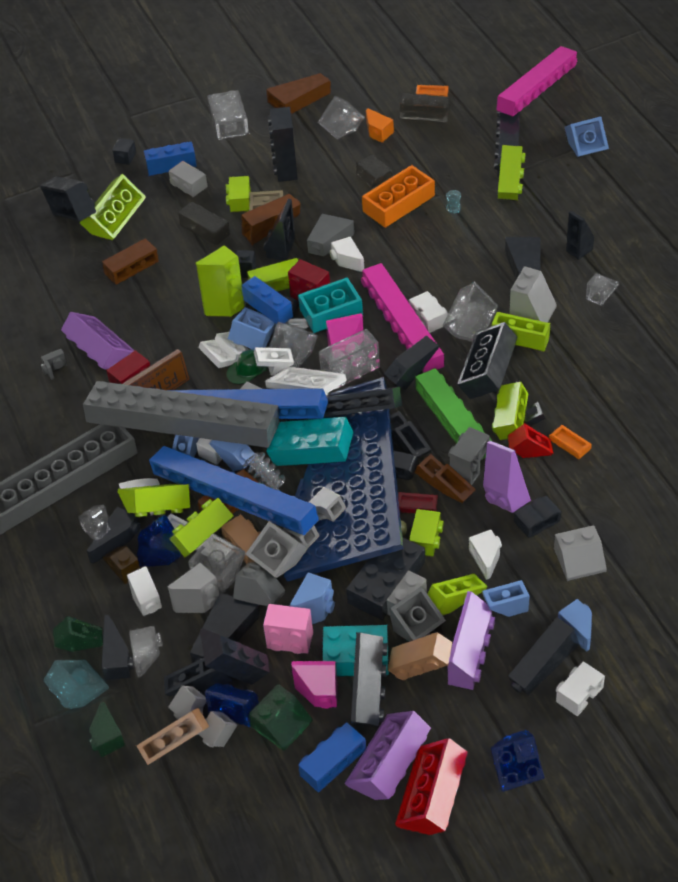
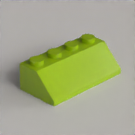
M121 174L111 182L95 202L96 213L81 220L80 224L92 235L113 240L146 196Z
M224 245L196 262L203 309L206 316H233L245 308L239 260L235 253Z

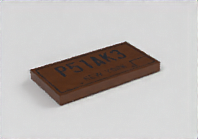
M177 349L123 384L160 390H174L190 379L182 352Z

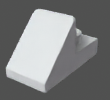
M255 347L254 356L257 366H268L271 376L290 367L294 363L290 348Z

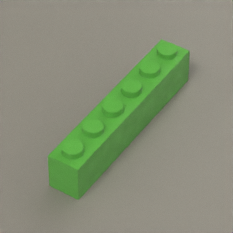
M436 368L416 376V390L456 444L460 435L465 433L469 427L483 432L480 423H476L471 411H467L461 398L458 399L454 389L448 386L444 376L439 374Z

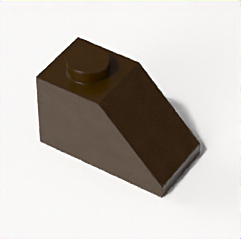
M119 546L103 556L104 561L124 584L129 582L128 574L140 569L138 559L128 547Z

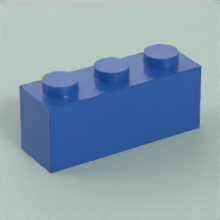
M192 141L144 150L149 176L169 172L170 169L182 161L197 167Z
M256 276L241 285L244 301L278 326H282L293 317L291 301Z
M348 723L336 728L331 737L326 741L320 742L315 751L302 758L298 765L300 776L319 793L366 750L365 738Z

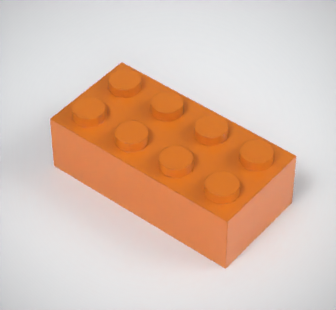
M411 165L363 195V212L386 228L434 197L435 180Z

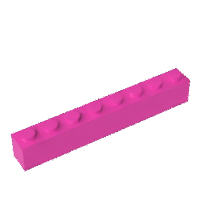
M560 46L498 95L496 110L511 116L516 115L576 66L577 52Z
M380 263L363 269V277L361 278L363 287L368 289L370 297L376 301L377 308L382 310L385 320L390 322L393 332L398 334L401 344H404L408 350L425 336H428L435 342L383 264ZM440 348L422 369L423 373L435 368L437 370L444 367V353Z

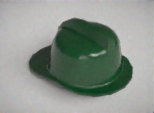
M246 350L240 353L237 362L228 368L227 378L233 384H245L263 373L267 366H257L254 350Z

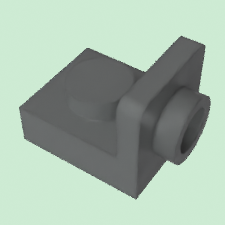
M62 349L41 356L43 363L40 365L44 375L48 374L50 379H54L52 371L67 365Z

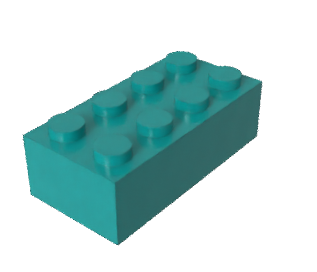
M346 417L279 422L269 448H267V453L274 466L345 462L353 430Z

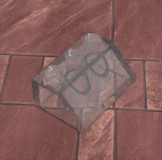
M473 282L460 289L442 326L455 338L473 342L476 332L489 327L498 305Z

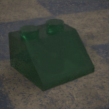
M279 684L249 713L251 727L283 751L313 721L298 699Z

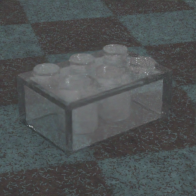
M238 90L207 96L209 111L218 140L249 134L247 117Z
M367 329L319 351L321 371L345 374L346 382L341 384L340 387L380 367L378 341Z

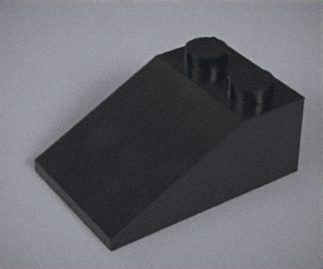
M288 199L272 229L269 230L268 240L264 242V251H266L267 258L287 261L294 243L295 228L292 199Z

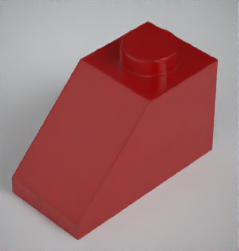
M526 424L521 425L508 435L509 448L515 450V453L523 458L551 456L553 454L551 439Z

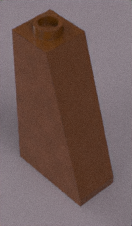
M319 73L266 89L267 102L274 108L290 107L292 114L330 94L331 82L327 77Z
M287 194L242 214V235L251 245H254L268 235L269 230L272 229L274 222L288 199H292L293 218L300 215L301 204L299 200L291 194Z

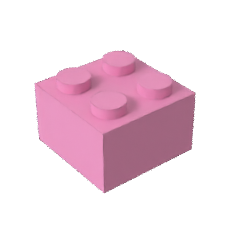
M269 604L263 624L267 649L308 654L313 635L310 609Z

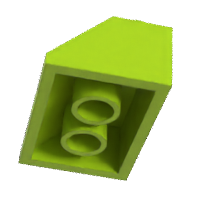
M164 484L118 489V494L127 512L135 513V517L147 516V512H153V515L165 514V510H171V513H181L184 508H190L189 484Z

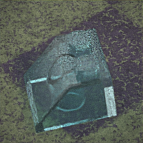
M55 660L43 680L49 687V690L58 697L61 704L66 708H81L109 688L86 660Z

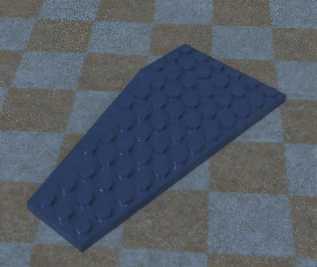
M382 377L332 392L330 396L385 389L386 381ZM389 409L324 417L347 418L353 430V436L346 461L308 464L304 478L300 480L295 497L309 502L325 487L340 495L346 509L334 522L329 519H322L315 523L314 526L320 536L306 550L299 562L284 573L287 582L305 577L308 572L316 574L404 549Z

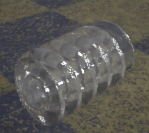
M264 452L253 454L245 461L243 467L250 465L248 473L255 471L253 478L260 477L258 483L262 484L265 482L267 487L277 490L283 484L285 476H279L280 470H274L275 465L273 463L269 464V458L263 459L265 456Z

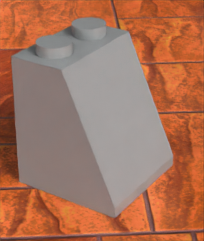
M524 266L510 290V315L548 323L556 309V302L542 272Z

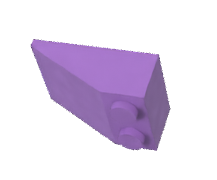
M492 441L487 442L483 482L486 492L485 497L489 503L513 513L531 501L515 450Z

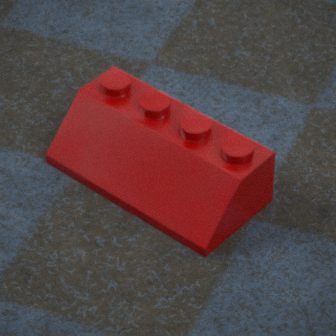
M450 738L419 747L395 825L397 827L427 835L446 831L457 788L460 784L462 770L465 766L466 750Z

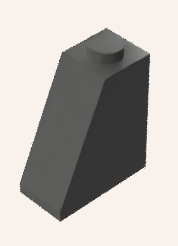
M321 214L307 239L308 253L320 256L330 253V250H332L331 242L354 235V220Z

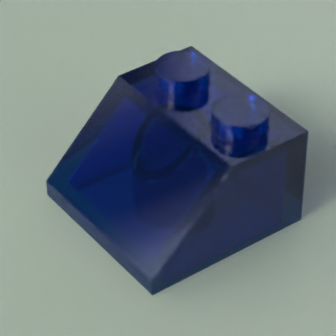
M218 683L205 691L209 714L211 711L223 712L233 722L248 727L251 726L259 707L258 695L251 690H241L228 684L222 685Z

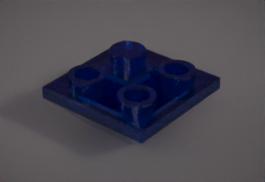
M162 515L147 528L140 531L137 551L140 567L170 565L181 556V552L169 539L174 535L172 531L175 528L167 516Z
M527 730L507 735L490 748L502 792L545 778L534 735Z

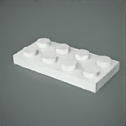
M288 367L266 380L265 383L266 387L271 389L323 388L325 394L328 395L330 391L339 388L341 384L346 382V376L340 373Z

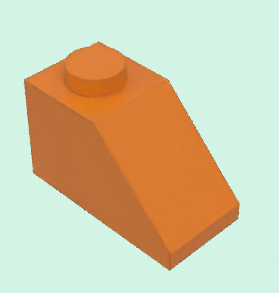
M369 108L366 109L369 137L380 142L385 141L394 133L393 119Z

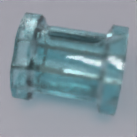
M455 190L449 191L446 194V199L448 200L446 210L451 213H457L461 210V193Z

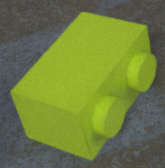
M249 176L229 177V184H226V193L229 194L226 195V205H230V212L250 211Z
M416 510L409 541L424 547L425 555L434 556L435 548L439 549L440 537L438 534L443 532L444 521H441L440 512Z

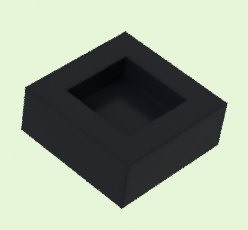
M538 402L526 408L524 420L528 426L546 419Z

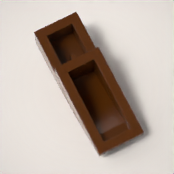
M432 454L424 459L415 471L417 475L432 487L461 503L476 490L449 464L444 466Z

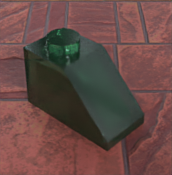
M67 616L53 629L54 647L74 652L103 645L102 627Z
M105 702L101 703L89 728L91 739L88 741L92 750H98L100 756L103 757L124 747L125 743Z

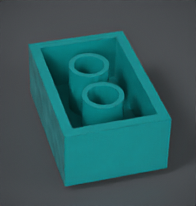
M348 277L298 295L300 311L313 333L327 329L326 321L360 313L363 315L362 299Z
M387 625L323 627V661H335L337 676H354L356 632L381 636L384 639L383 643H388ZM388 646L387 656H383L382 665H386V675H388Z

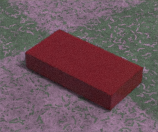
M398 492L399 511L416 513V510L420 509L436 512L438 495Z

